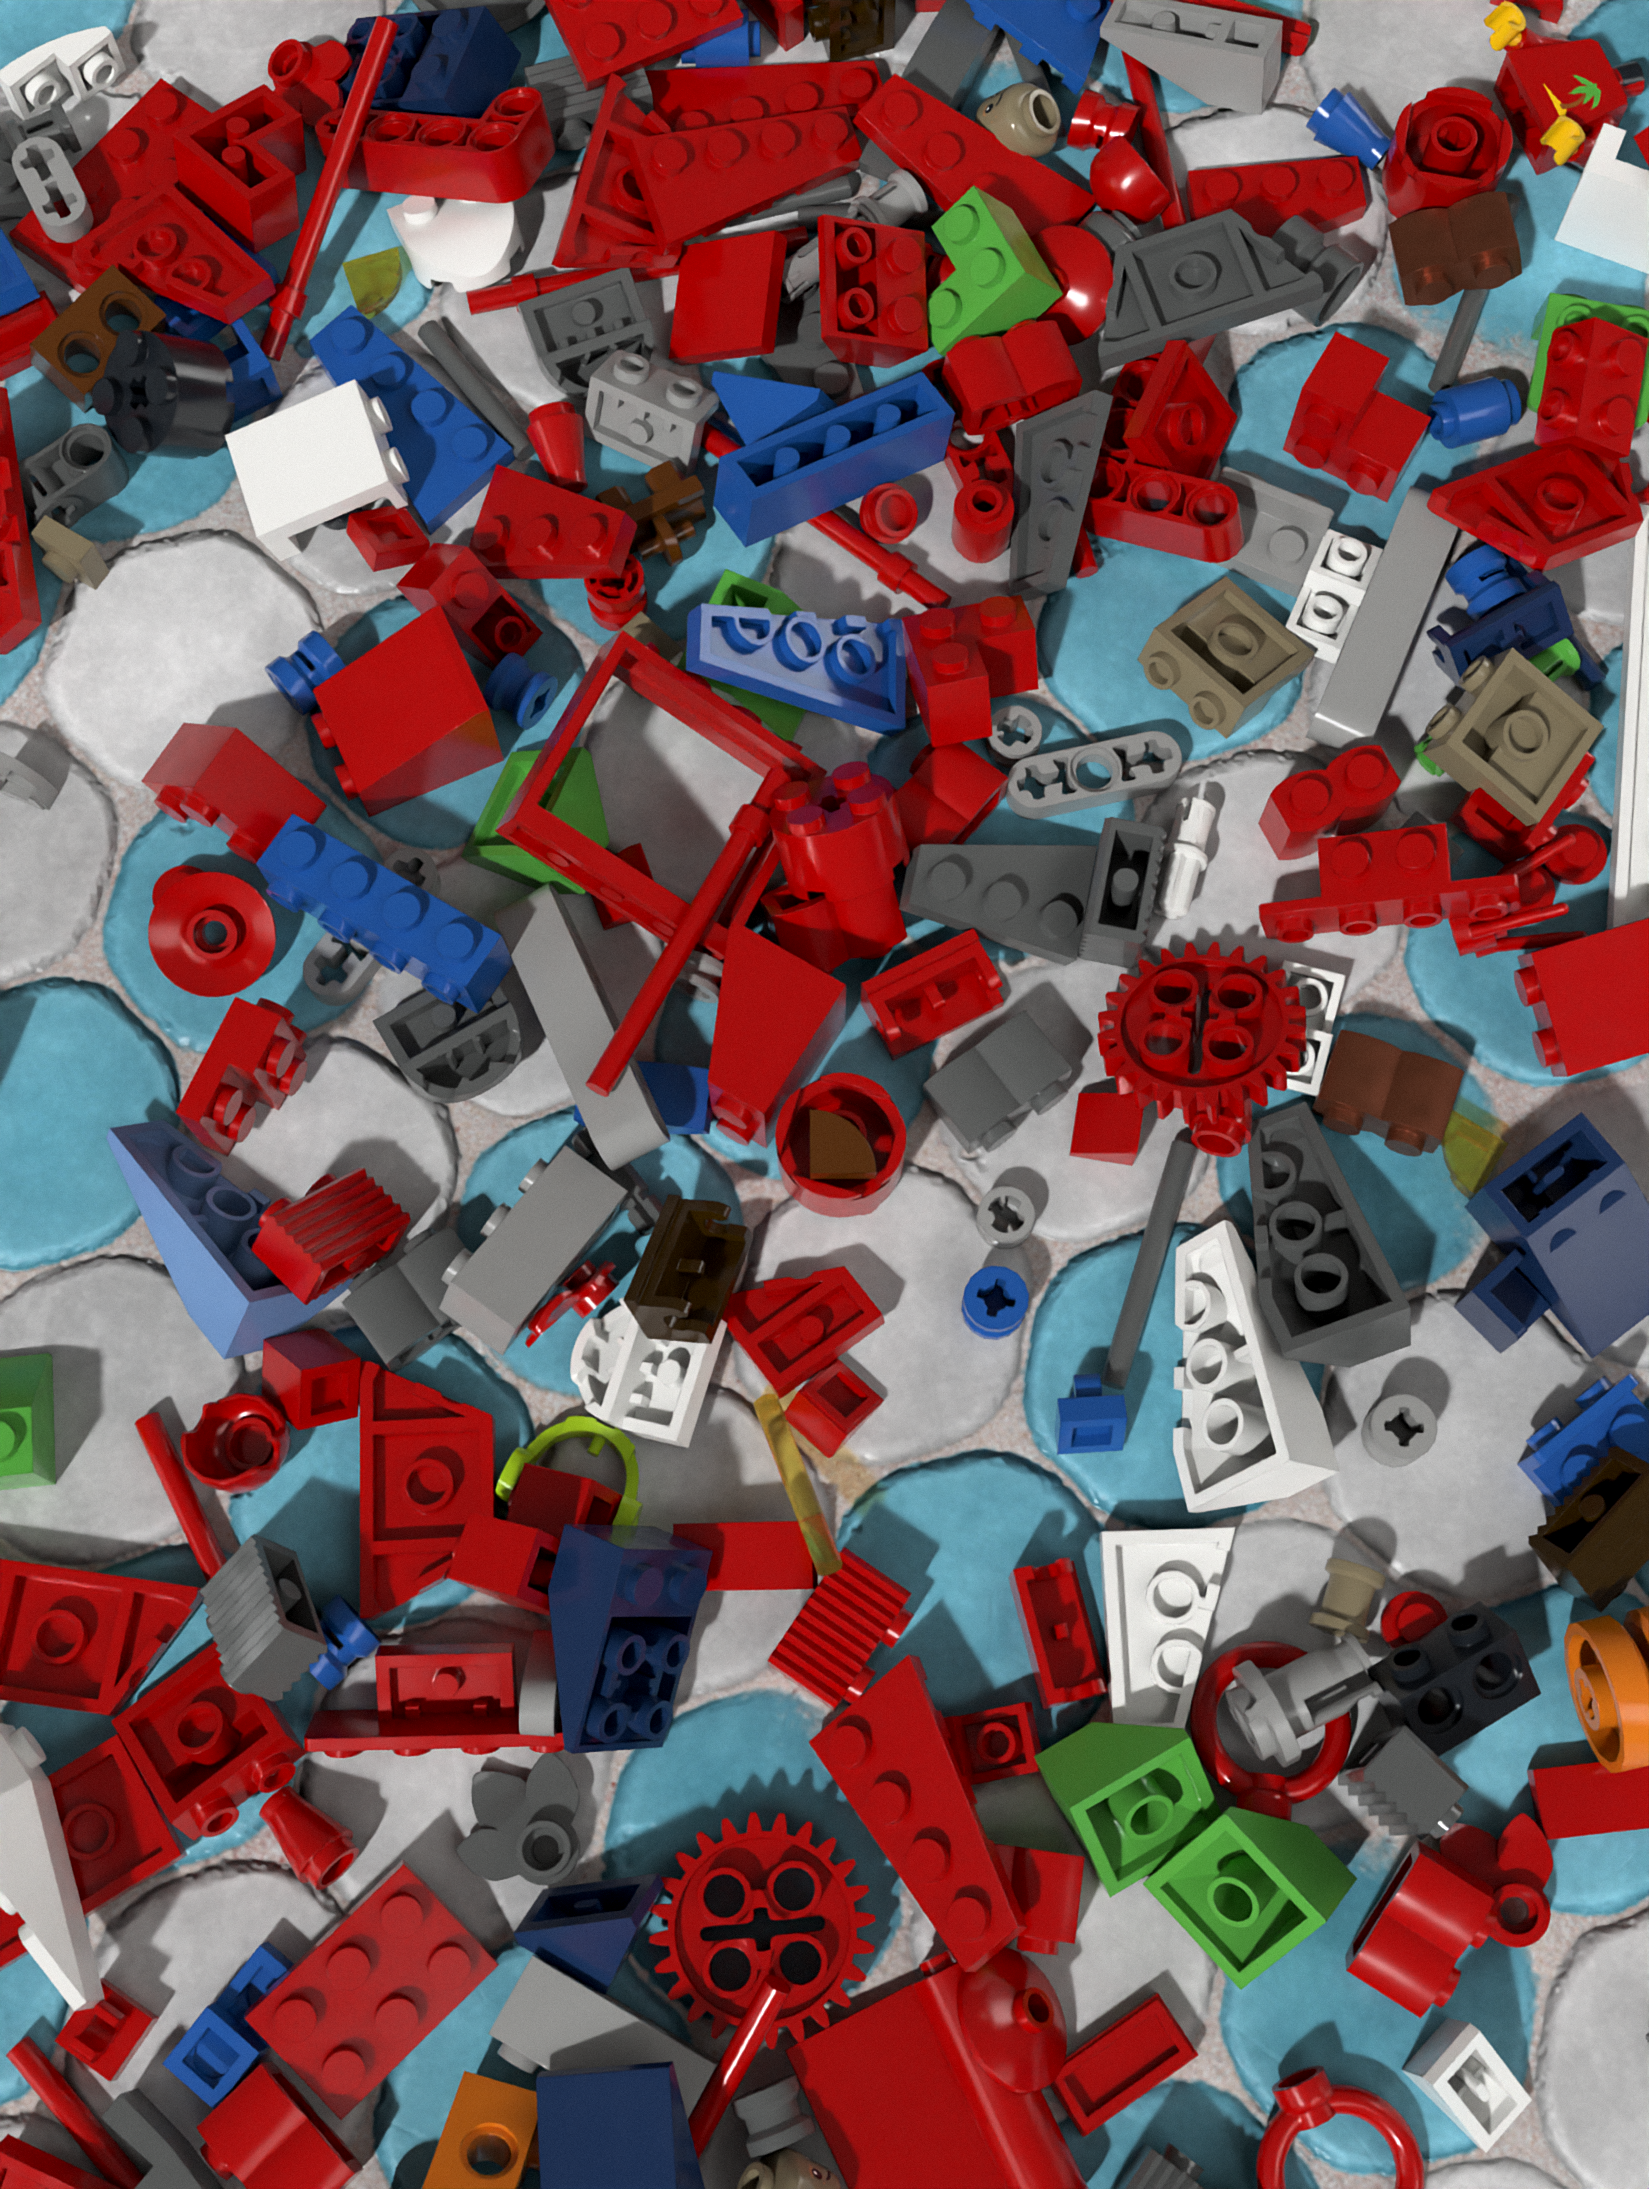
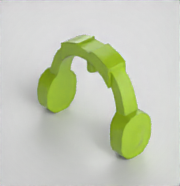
M568 1416L566 1421L553 1425L542 1432L526 1449L517 1447L507 1461L495 1489V1496L508 1502L511 1490L519 1481L524 1463L536 1465L543 1453L557 1442L559 1443L570 1438L587 1437L593 1439L587 1450L588 1454L598 1457L604 1444H606L622 1460L626 1471L625 1492L612 1525L637 1526L643 1509V1503L637 1501L639 1469L635 1457V1446L618 1428L612 1429L597 1422V1418L586 1416Z

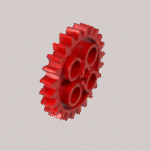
M1214 941L1206 955H1198L1192 942L1186 943L1184 957L1175 958L1166 948L1161 949L1162 964L1155 967L1144 959L1139 960L1140 977L1136 978L1131 975L1121 974L1119 976L1121 993H1106L1107 1011L1098 1013L1100 1033L1097 1034L1100 1056H1103L1106 1076H1115L1117 1092L1120 1095L1133 1091L1135 1107L1139 1110L1155 1100L1157 1102L1159 1119L1164 1120L1174 1108L1182 1109L1184 1123L1191 1124L1197 1110H1206L1211 1123L1217 1124L1220 1117V1108L1229 1107L1236 1116L1242 1118L1244 1117L1245 1100L1250 1098L1255 1103L1265 1107L1268 1105L1267 1086L1285 1091L1287 1089V1072H1299L1301 1068L1300 1052L1307 1049V1025L1305 1006H1300L1299 989L1297 986L1287 987L1286 971L1284 969L1268 973L1267 957L1265 955L1257 957L1249 964L1246 963L1243 946H1238L1229 957L1221 956L1219 943ZM1206 990H1212L1208 1002L1210 1019L1206 1020L1203 1029L1201 1069L1197 1074H1191L1195 1064L1194 1043L1198 1042L1201 1032L1203 993Z
M750 1812L747 1832L738 1834L735 1826L728 1818L722 1819V1841L716 1844L708 1835L700 1831L696 1834L702 1854L697 1859L680 1851L675 1854L679 1865L686 1872L681 1880L673 1877H661L664 1883L663 1887L672 1893L674 1897L671 1904L654 1905L650 1912L656 1916L668 1920V1930L650 1936L649 1943L669 1946L671 1956L662 1960L654 1968L656 1973L677 1972L680 1980L672 1987L667 1996L670 2000H674L689 1993L695 2001L687 2016V2020L690 2023L699 2019L706 2011L715 2016L711 2031V2037L717 2039L724 2032L729 2023L739 2026L766 1975L776 1976L790 1987L786 2000L765 2036L769 2049H775L779 2027L788 2026L798 2043L804 2041L803 2019L811 2016L825 2029L829 2027L830 2021L824 2004L831 1999L835 2003L848 2008L852 2004L851 2000L840 1985L845 1978L865 1982L867 1975L853 1964L852 1960L854 1954L872 1953L875 1948L873 1944L857 1937V1928L867 1926L876 1921L874 1914L855 1911L854 1902L865 1896L870 1891L868 1885L847 1886L844 1878L856 1865L855 1860L849 1859L834 1865L829 1858L834 1851L837 1840L831 1837L818 1848H815L810 1844L813 1823L809 1821L800 1828L796 1836L787 1834V1820L784 1813L778 1814L771 1831H763L757 1812ZM790 1868H801L808 1872L815 1885V1893L811 1903L800 1910H788L781 1906L774 1892L778 1876ZM723 1874L732 1875L737 1878L745 1891V1900L741 1910L730 1917L719 1916L712 1912L706 1900V1891L710 1882ZM759 1907L767 1908L769 1918L775 1921L820 1916L825 1920L824 1928L819 1931L782 1933L773 1936L770 1942L771 1948L766 1950L758 1949V1942L754 1937L705 1941L701 1938V1931L704 1927L745 1924L753 1921L756 1915L755 1909ZM795 1941H807L814 1945L821 1957V1968L818 1974L812 1980L804 1983L794 1982L787 1978L780 1964L784 1948ZM727 1947L737 1948L744 1952L751 1965L750 1977L747 1983L737 1989H725L718 1985L711 1971L712 1960L716 1953Z

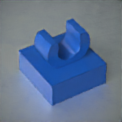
M1099 1373L1073 1375L1074 1392H1071V1398L1057 1399L1054 1431L1057 1455L1122 1451L1127 1424L1124 1394L1102 1396Z

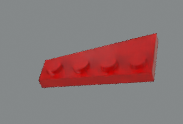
M895 73L858 111L852 121L897 166L910 173L919 183L922 190L945 212L974 185L1012 208L1029 238H1031L1039 231L1052 226H1075L1096 202L1094 195L1029 155H1022L1009 150L996 138L995 134Z
M846 106L633 138L629 144L627 154L660 250L664 256L680 249L684 241L702 234L705 238L724 229L726 223L749 212L754 216L772 208L774 201L792 193L797 196L858 169L862 150Z
M0 387V654L6 655L42 623L8 392L6 388Z

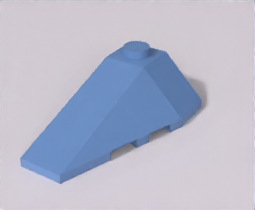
M164 1119L109 1129L106 1139L188 1315L224 1360L263 1350V1339L294 1333L344 1293L352 1283L354 1277L352 1279L349 1278L343 1285L340 1283L334 1290L330 1289L325 1295L321 1294L307 1306L304 1305L251 1250L261 1230V1227L258 1225L259 1219L268 1209L271 1199L256 1188L248 1193L239 1189L220 1174L222 1170V1163Z

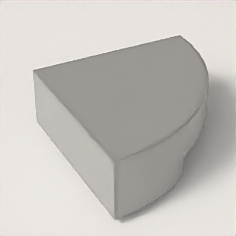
M0 751V793L41 810H50L59 791L36 771Z

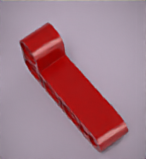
M516 87L506 90L492 101L480 119L370 109L342 188L495 204L516 201L530 191L556 150L541 92L532 87ZM344 108L333 110L323 115L315 125L316 135L325 160Z

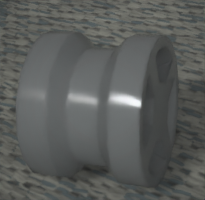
M795 2074L765 2084L730 2101L735 2116L743 2119L749 2132L746 2147L751 2159L788 2146L816 2131L811 2116L802 2112L799 2106L797 2095L800 2085Z

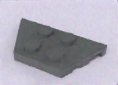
M1232 209L1118 246L1112 270L1113 285L1108 292L1105 308L1106 322L1102 341H1099L1098 345L1099 365L1101 371H1105L1162 352L1169 340H1185L1189 343L1323 298V281L1321 276L1315 271L1311 270L1309 273L1304 274L1285 259V249L1269 237L1255 233L1251 224Z

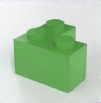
M973 185L931 226L956 269L927 297L928 336L940 355L945 357L946 352L950 351L957 342L966 337L975 335L982 338L991 336L1001 337L1012 326L1021 321L1036 320L1063 295V292L1013 209Z

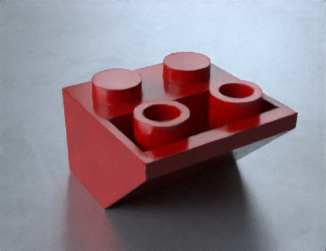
M828 214L817 217L821 339L840 362L889 369L928 351L924 232Z

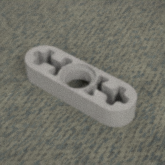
M1148 731L1027 757L1018 761L1009 772L1006 800L1011 810L1018 816L1036 820L1161 793L1170 788L1177 778L1182 762L1181 749L1171 736L1159 731ZM1152 752L1156 760H1166L1163 762L1160 773H1153L1149 765H1140L1144 753ZM1119 757H1124V769L1130 767L1127 781H1122V763ZM1096 762L1106 767L1110 773L1111 780L1102 788H1088L1079 782L1076 770L1085 763ZM1064 769L1066 772L1065 787L1068 794L1062 793V782L1057 783L1059 770ZM1035 777L1038 786H1046L1043 798L1033 799L1030 791L1023 790L1026 778Z
M413 847L401 848L391 853L381 864L397 875L403 871L408 874H414L420 868L419 872L424 883L419 887L435 897L438 896L441 888L440 875L433 859L425 851ZM326 932L306 957L303 964V977L318 1001L330 1006H341L353 1001L382 965L369 954V949L352 939L349 942L351 947L365 958L359 961L353 952L349 956L342 945L343 942ZM343 963L342 968L347 976L346 980L342 983L331 980L325 985L326 981L321 974L322 969L326 966L337 969Z

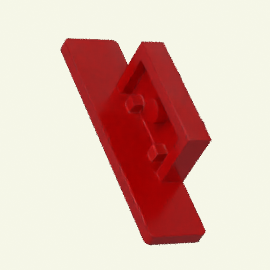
M1446 823L1317 839L1321 897L1263 903L1258 906L1259 919L1266 938L1277 939L1284 943H1300L1310 940L1314 934L1338 931L1349 936H1361L1370 934L1381 926L1404 924L1407 927L1417 929L1429 928L1440 924L1443 919L1468 916L1477 921H1492L1506 916L1508 912L1518 911L1522 908L1518 876L1516 874L1452 881Z
M515 1642L379 1645L375 1654L378 1709L317 1711L313 1714L304 1735L305 1751L324 1752L325 1755L332 1758L353 1757L367 1750H392L395 1754L406 1757L423 1755L432 1749L461 1748L464 1753L471 1755L493 1753L501 1747H529L532 1751L538 1753H555L564 1750L561 1717L555 1737L520 1735Z

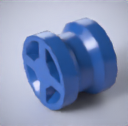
M512 652L505 656L493 670L484 688L483 697L489 708L495 711L506 710L512 714L513 723L528 730L534 727L547 712L556 694L558 681L556 677L546 671L536 673L529 668L527 659Z
M990 1266L980 1269L970 1277L964 1289L961 1313L965 1324L974 1334L984 1339L999 1340L1009 1337L1019 1329L1028 1308L1029 1293L1026 1284L1016 1272L1007 1267ZM993 1292L992 1294L987 1295L985 1298L977 1297L978 1295L985 1296L986 1294ZM1002 1295L1006 1298L1007 1303L1012 1304L1013 1307L1006 1305Z

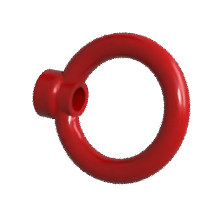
M1255 1641L1226 1651L1214 1660L1201 1676L1195 1688L1190 1708V1728L1196 1752L1202 1764L1215 1781L1224 1789L1237 1796L1236 1808L1291 1821L1292 1805L1304 1802L1322 1792L1332 1783L1342 1769L1351 1744L1352 1721L1350 1710L1346 1714L1325 1724L1324 1739L1315 1759L1305 1769L1289 1777L1270 1773L1248 1772L1240 1767L1229 1756L1221 1742L1217 1728V1711L1223 1693L1235 1680L1232 1672L1233 1667L1250 1660L1258 1669H1278L1308 1653L1293 1645L1275 1641Z
M1320 2065L1294 2072L1273 2085L1272 2092L1280 2110L1268 2124L1260 2142L1256 2162L1257 2189H1286L1285 2162L1292 2142L1300 2131L1322 2125L1336 2114H1346L1360 2118L1372 2125L1383 2136L1394 2158L1396 2170L1394 2189H1424V2164L1416 2137L1404 2117L1388 2101L1369 2090L1357 2086L1331 2084L1324 2067Z

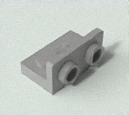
M616 350L590 377L584 414V436L653 468L670 460L687 479L696 469L704 424L718 409L720 398L717 393L702 387L693 379L671 373L649 363L638 354Z
M1223 467L1217 482L1229 486L1237 495L1245 539L1243 547L1237 555L1228 561L1214 564L1298 598L1320 543L1329 529L1334 511L1322 506L1317 499L1303 493L1293 494L1271 485L1256 473Z

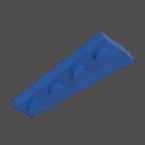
M965 0L969 3L974 13L972 18L990 31L998 25L1023 44L1019 50L1020 54L1036 66L1044 60L1062 73L1064 78L1060 84L1077 96L1086 81L1100 39V26L1112 2L1109 0Z
M353 305L347 307L309 340L313 355L334 387L355 379L370 399L378 396L382 401L393 427L392 431L385 433L389 447H396L405 463L410 478L408 482L402 484L405 495L418 512L419 518L430 536L491 482L497 464L508 467L515 461L513 448Z
M701 603L688 613L687 671L889 737L905 729L906 658L902 619L888 618L882 623L866 622L865 616L844 615L839 619L817 618L816 612L795 611L789 616L774 615L767 608Z

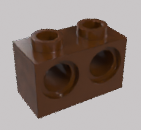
M113 264L29 344L31 364L84 413L93 406L92 391L94 385L99 379L103 378L108 358L116 346V340L120 332L113 330L107 323L112 317L123 314L134 318L140 325L135 331L143 330L166 333L167 315ZM86 354L93 357L99 366L90 373H78L73 371L66 362L74 355Z

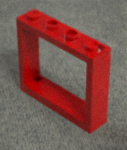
M622 630L599 650L495 832L668 943L690 904L538 805L612 675L763 778H765L770 768H778L786 772L791 777L792 782L803 781L808 783L825 777L828 771L800 753L803 746L793 741L782 740L764 728L761 719L754 712L742 706L731 705L713 693L711 685L703 677L687 670H680L662 658L659 649L651 641L644 645ZM770 830L761 847H753L695 946V951L707 954L719 961L724 959L729 929L734 921L743 926L746 924L780 861L772 830Z

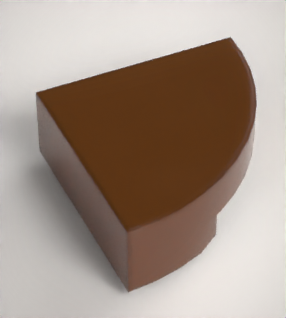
M810 1109V1179H876L875 1158L864 1135L843 1117L827 1111Z

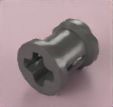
M59 100L50 103L49 111L18 123L11 119L5 122L16 146L29 138L48 137L56 141L63 151L70 149L73 153H77L82 150Z

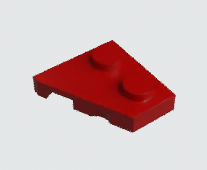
M845 1266L815 1271L803 1279L783 1277L763 1281V1288L731 1293L721 1318L728 1323L726 1330L779 1399L783 1398L885 1323L881 1311Z

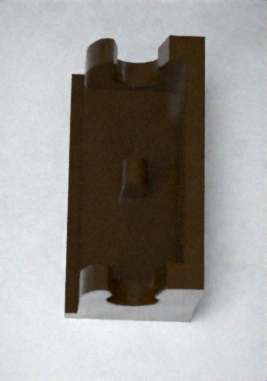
M668 1194L623 1300L648 1339L712 1344L754 1238L746 1226L732 1223L720 1224L712 1220H727L731 1211L730 1206L716 1201L682 1199L680 1195Z

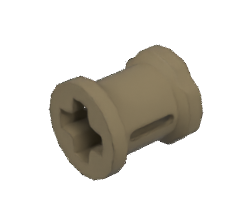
M1329 1558L1325 1566V1570L1330 1574L1319 1612L1311 1613L1308 1624L1338 1638L1350 1632L1359 1643L1366 1644L1368 1643L1370 1632L1365 1628L1372 1599L1376 1590L1384 1588L1387 1578L1369 1567L1347 1560Z

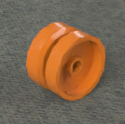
M1649 1606L1628 1611L1623 1625L1610 1615L1569 1624L1564 1637V1659L1567 1678L1576 1713L1590 1747L1599 1762L1610 1773L1649 1766Z

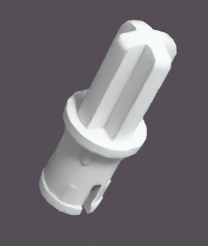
M1188 798L1178 800L1168 844L1164 846L1161 862L1163 866L1153 900V909L1157 915L1166 916L1170 920H1180L1183 915L1189 912L1198 874L1204 871L1208 865V857L1204 852L1216 810L1211 803L1199 798H1192L1190 811H1188L1190 802Z

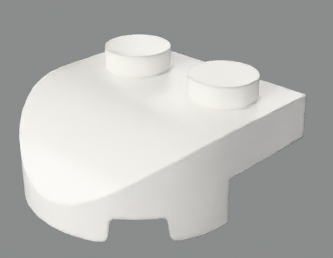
M412 195L402 204L386 209L393 230L410 258L417 280L429 289L434 286L435 281L451 282L454 289L459 293L487 287L507 276L511 271L510 258L515 252H524L525 249L513 202L495 204Z
M623 1297L619 1299L620 1306L611 1310L601 1319L595 1317L589 1319L581 1330L571 1356V1379L579 1387L582 1399L586 1404L584 1408L597 1418L633 1436L688 1448L728 1323L721 1319L712 1344L648 1339L623 1301Z

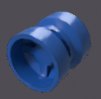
M1489 544L1477 548L1462 557L1445 575V579L1455 595L1464 596L1468 602L1466 612L1473 623L1527 593L1520 579L1510 577L1506 571L1507 559L1502 551Z
M312 630L298 641V648L289 657L278 656L265 666V671L290 705L299 714L304 716L318 705L313 689L346 666L329 643L318 632Z
M340 1594L335 1595L322 1607V1617L319 1619L328 1652L318 1655L319 1662L309 1664L311 1674L330 1691L347 1677V1667L356 1658H368L379 1645L383 1644L366 1621L360 1619L358 1612ZM331 1632H333L334 1635L341 1641V1643L344 1645L343 1647H341L337 1643V1641L330 1635Z

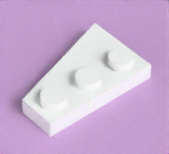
M1236 1527L1104 1531L1099 1534L1110 1723L1185 1729L1203 1658L1202 1652L1211 1616L1215 1611L1221 1587L1219 1585Z

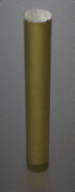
M776 1394L763 1395L754 1402V1409L816 1571L821 1576L831 1575L842 1568L843 1562L779 1398Z

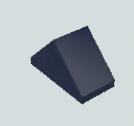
M659 1873L543 1889L513 1934L520 1946L605 1995L633 1950L664 1883Z

